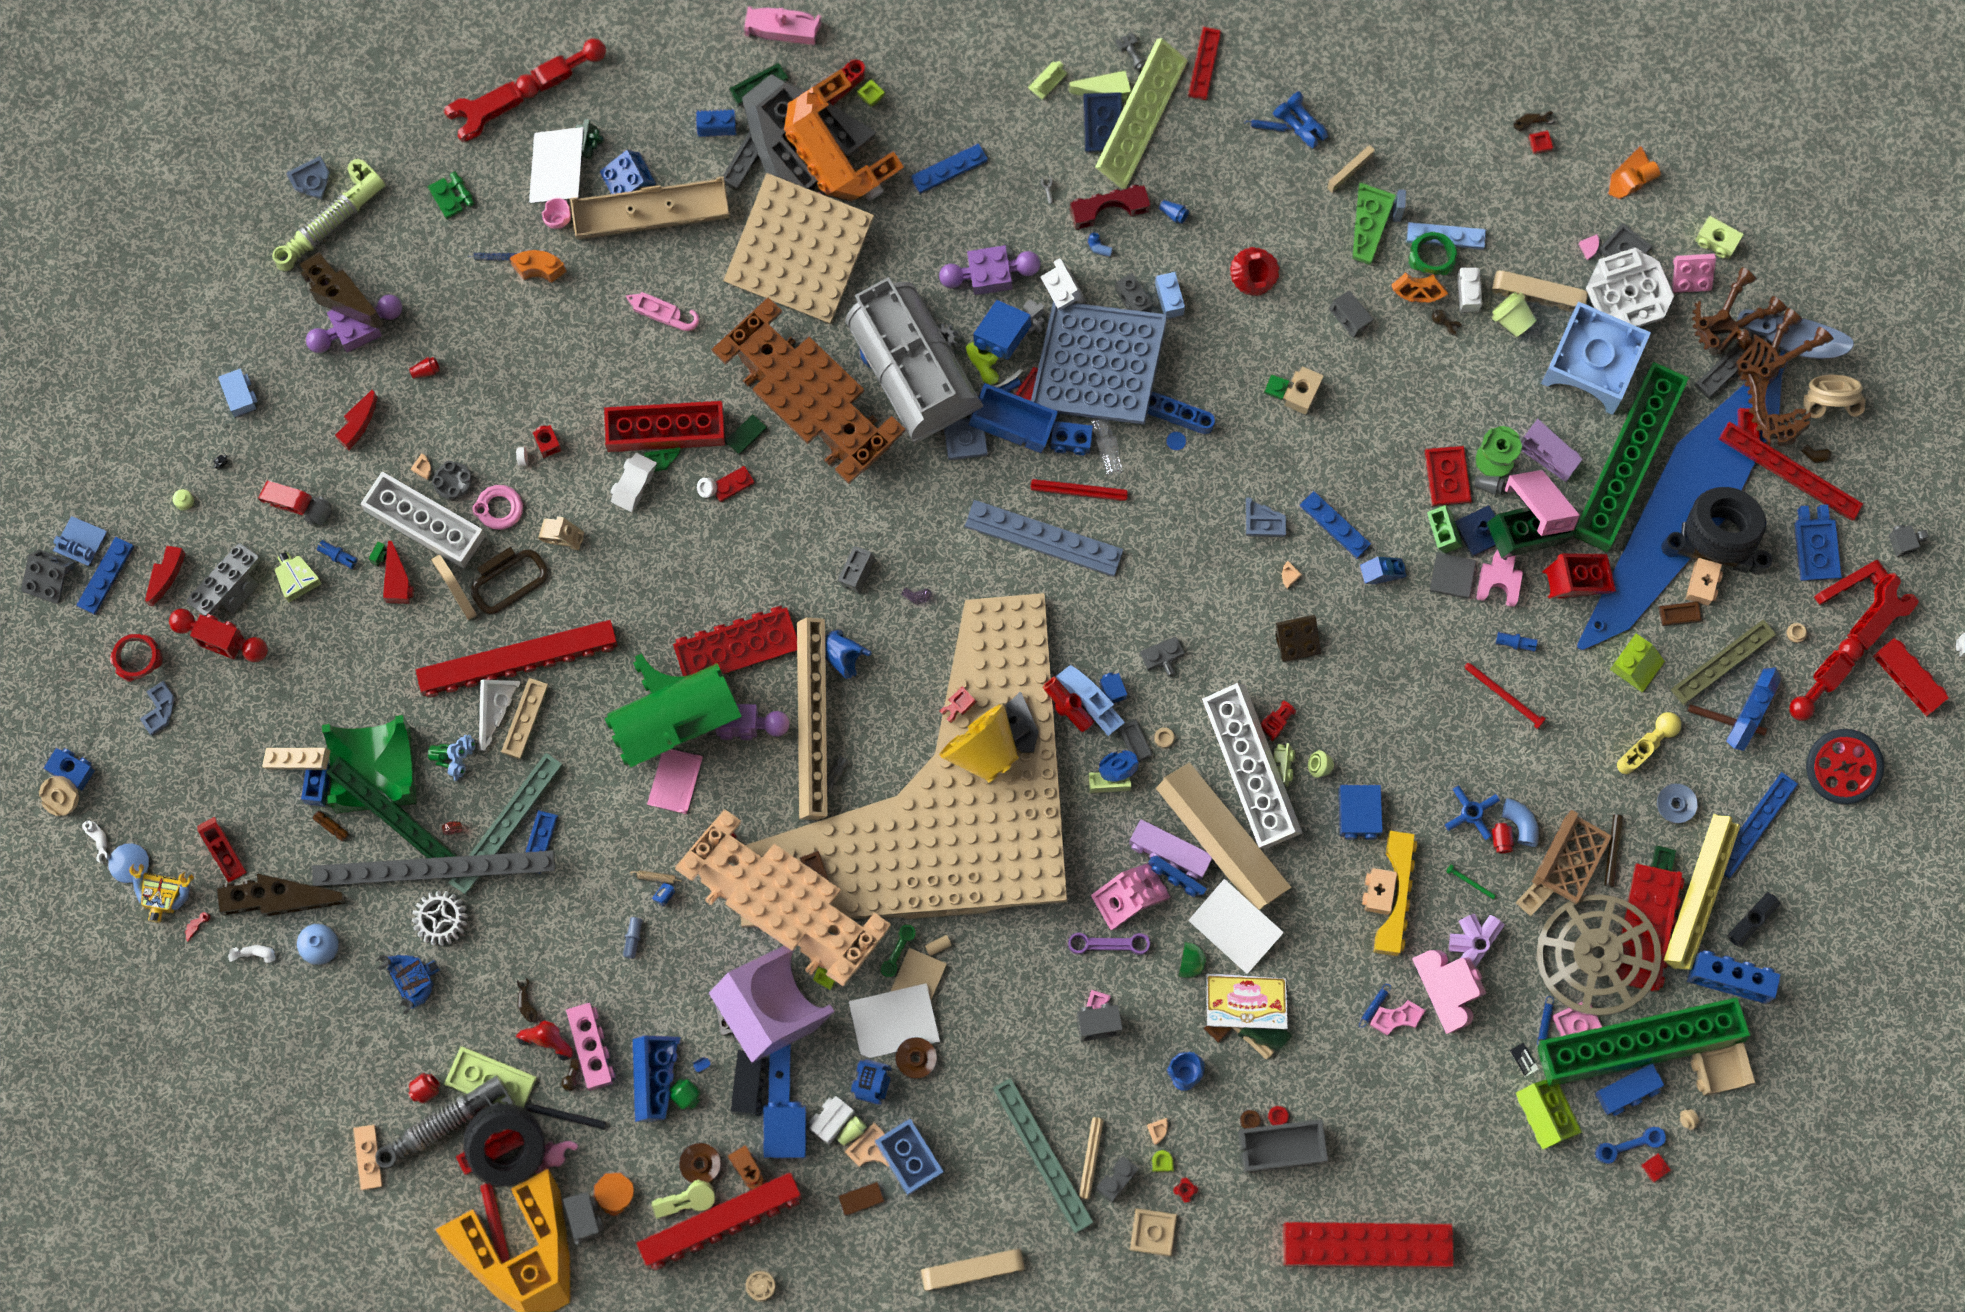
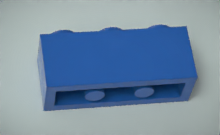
M1650 1064L1597 1091L1595 1094L1606 1115L1613 1113L1616 1116L1625 1111L1624 1106L1631 1104L1633 1107L1643 1102L1642 1097L1649 1095L1651 1098L1661 1092L1659 1089L1664 1084L1654 1065Z

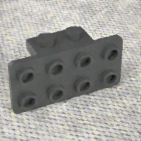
M237 544L210 575L204 579L199 587L191 593L186 602L204 616H207V614L211 615L220 604L231 614H234L259 586L249 573L260 562V557L242 544Z

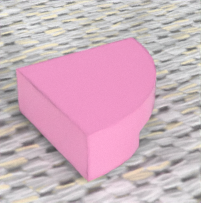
M1597 235L1579 242V246L1587 260L1591 259L1597 252L1599 247Z
M1091 990L1086 1007L1092 1006L1093 1009L1101 1008L1102 1004L1109 1002L1111 996Z

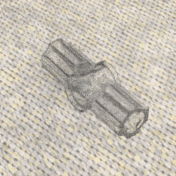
M1097 418L1092 420L1096 436V447L1099 448L1100 453L1098 454L1102 458L1106 476L1112 477L1123 473V467L1118 454V442L1116 436H1113L1109 420Z

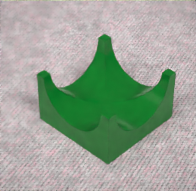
M403 715L395 716V719L387 724L369 728L349 729L334 727L331 724L322 725V733L325 737L327 749L330 750V767L341 756L397 805L417 804L410 725ZM331 777V793L327 797L328 804L336 814L370 810Z

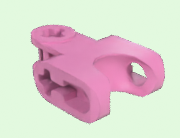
M1497 549L1493 556L1492 565L1483 563L1476 596L1477 600L1485 601L1489 595L1490 588L1500 587L1507 594L1506 605L1515 607L1519 598L1523 571L1513 569L1516 555L1503 560Z

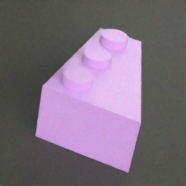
M1539 419L1535 421L1521 441L1522 452L1565 482L1568 481L1582 461V458L1576 451L1565 444Z

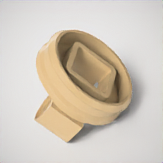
M1818 376L1809 383L1808 395H1804L1803 405L1813 418L1822 417L1826 412V406L1844 407L1848 414L1854 417L1861 415L1865 409V398L1861 393L1863 386L1858 380L1848 376ZM1818 404L1816 408L1811 409L1813 405Z

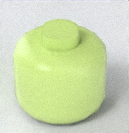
M181 489L174 494L173 503L180 510H188L193 506L194 497L188 490Z

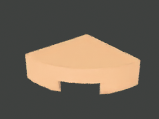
M421 454L411 468V471L429 480L431 465L427 457Z
M1289 561L1285 563L1282 572V581L1288 589L1302 576Z
M1167 1118L1147 1125L1154 1145L1162 1141L1168 1129Z

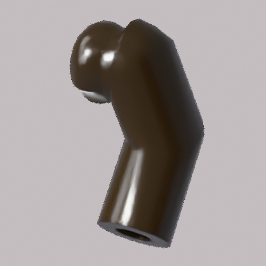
M1808 444L1801 450L1814 463L1826 462L1832 456L1829 449L1815 451Z

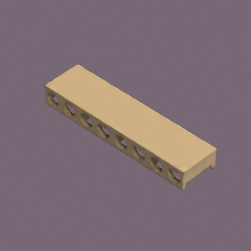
M1190 762L1163 778L1164 780L1156 787L1157 791L1237 890L1258 910L1279 898L1291 888Z

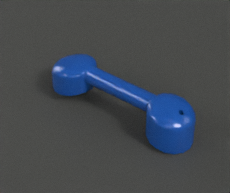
M1649 1127L1643 1132L1642 1137L1615 1146L1610 1143H1601L1595 1150V1156L1600 1163H1612L1617 1158L1618 1153L1642 1145L1652 1148L1659 1147L1665 1142L1666 1136L1661 1128Z

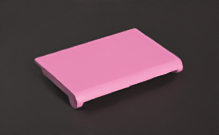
M673 749L662 753L647 805L687 814L703 756Z

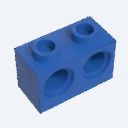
M1054 421L1051 449H1054L1057 453L1071 451L1080 456L1086 453L1090 454L1093 426ZM1063 435L1067 439L1065 441H1059L1057 437ZM1084 438L1086 442L1080 444L1076 441V439Z

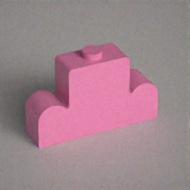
M1441 950L1427 951L1413 958L1446 1034L1453 1033L1471 1024L1473 1012L1470 1008L1465 1007V1004L1486 994L1481 982V973L1474 967L1471 958H1460L1447 965V955Z

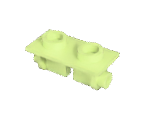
M1060 61L1057 63L1052 62L1028 89L1043 100L1067 75V72L1062 69L1063 64Z
M1287 743L1286 748L1285 745L1278 744L1277 748L1274 749L1275 763H1281L1277 768L1286 787H1289V781L1293 779V770L1290 768L1291 762H1294L1295 750H1292L1289 743Z

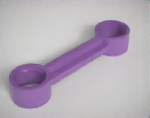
M1075 933L1069 938L1068 947L1076 955L1083 954L1087 950H1131L1136 955H1143L1149 950L1150 940L1142 933L1135 934L1131 938H1087L1083 933ZM1075 937L1084 939L1086 943L1085 948L1080 951L1074 950L1071 947L1072 939ZM1144 938L1147 942L1146 949L1144 951L1135 950L1132 945L1134 939Z

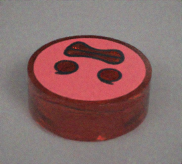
M459 821L449 822L441 827L443 835L463 831L462 823Z

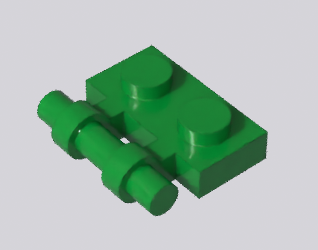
M456 171L450 174L452 182L447 183L445 178H442L427 186L446 220L463 211L460 204L465 202L468 207L474 205L471 192L466 189L464 180ZM457 188L460 196L455 197L452 190Z

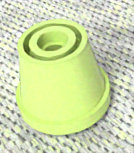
M1514 292L1492 311L1494 315L1491 317L1516 337L1536 322L1522 292L1519 294Z

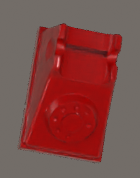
M1562 553L1557 556V560L1542 571V574H1547L1550 586L1549 599L1557 597L1559 599L1616 592L1607 554Z

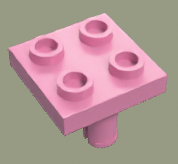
M1715 254L1676 256L1673 260L1675 266L1672 283L1673 293L1712 291L1716 262Z

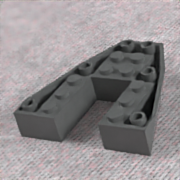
M770 75L742 97L752 140L766 173L811 190L817 185V179L809 173L804 162L783 139L786 136L784 127L788 103L808 90ZM827 102L828 106L819 111L818 114L847 159H849L872 141L877 132Z

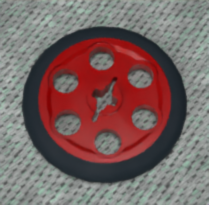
M1838 729L1824 734L1814 743L1807 757L1806 771L1813 789L1820 796L1830 802L1848 805L1867 799L1877 790L1884 775L1885 763L1879 746L1871 737L1854 729ZM1834 743H1843L1844 751L1835 753L1832 748ZM1856 746H1862L1865 749L1862 757L1854 756L1853 749ZM1821 758H1829L1831 765L1828 768H1821L1819 765ZM1843 761H1846L1847 764L1857 762V764L1851 765L1848 768V772H1845L1844 769H1838L1842 766ZM1863 765H1869L1872 772L1868 776H1863L1860 774V768ZM1829 776L1837 778L1838 783L1835 787L1826 785V779ZM1855 780L1858 783V788L1855 791H1849L1846 788L1848 781Z

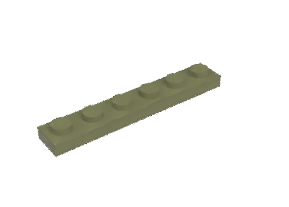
M1763 619L1671 689L1672 693L1682 705H1685L1776 635L1775 632Z

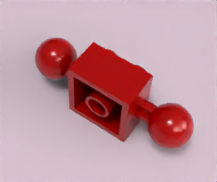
M177 609L169 617V626L175 633L186 634L192 631L190 637L198 646L233 660H235L240 650L246 660L254 663L262 661L267 656L268 647L263 639L251 637L245 640L240 633L241 631L231 622L226 621L224 624L219 622L217 617L207 614V616L200 614L196 621L193 614L187 609Z

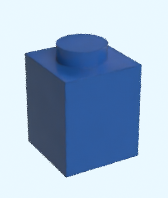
M1111 672L1102 676L1099 683L1101 690L1113 704L1127 698V693L1119 673L1114 674Z

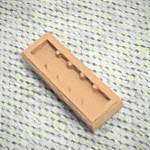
M375 1125L353 1128L361 1190L383 1187L381 1169L375 1160V1155L378 1151Z

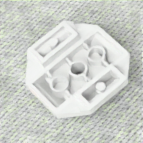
M1637 248L1599 259L1586 287L1595 309L1637 327L1664 319L1674 297L1660 262L1642 253ZM1625 291L1632 292L1633 296H1628Z

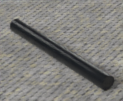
M527 1102L525 1104V1109L529 1112L604 1130L606 1127V1121Z

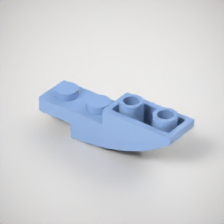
M1070 665L1056 676L1070 694L1076 693L1080 697L1082 706L1107 736L1125 723L1112 708L1114 704L1079 670Z

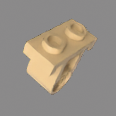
M557 517V520L544 519L538 539L546 543L571 546V549L579 550L583 541L584 531L564 517Z

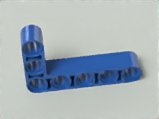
M1152 391L1150 400L1154 401L1155 405L1149 406L1147 414L1201 434L1212 432L1215 423L1213 414ZM1171 407L1174 411L1168 413L1164 408ZM1190 414L1192 418L1185 419L1182 415ZM1206 420L1210 423V425L1203 426L1201 424V421Z

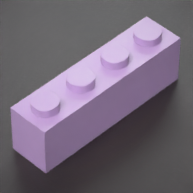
M1141 819L1129 841L1132 850L1138 853L1145 852L1150 855L1149 858L1158 856L1176 869L1185 872L1188 877L1195 881L1197 879L1202 880L1212 860V857L1207 852Z

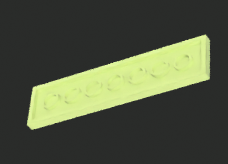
M1162 38L1157 39L1095 167L1122 189L1127 187L1188 61Z

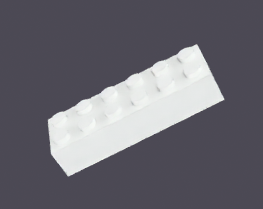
M381 472L361 502L363 510L463 569L485 538L483 529L384 472Z

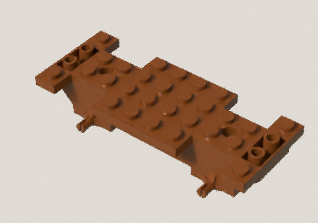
M768 297L712 348V352L725 365L738 355L751 373L743 382L749 387L756 379L760 382L752 389L753 392L807 444L819 434L832 451L824 461L830 466L837 458L843 460L835 468V472L850 484L884 454L906 430L892 416L877 429L874 424L878 420L873 415L867 419L852 403L864 392V389L810 337L794 349L792 345L796 341L791 336L785 340L770 324L782 313V310ZM766 349L772 350V353L769 355L763 354V351ZM852 428L855 432L853 434H846L845 430Z

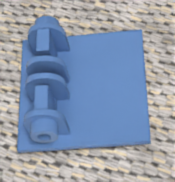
M71 516L62 535L55 537L54 544L56 546L53 551L89 566L107 531Z

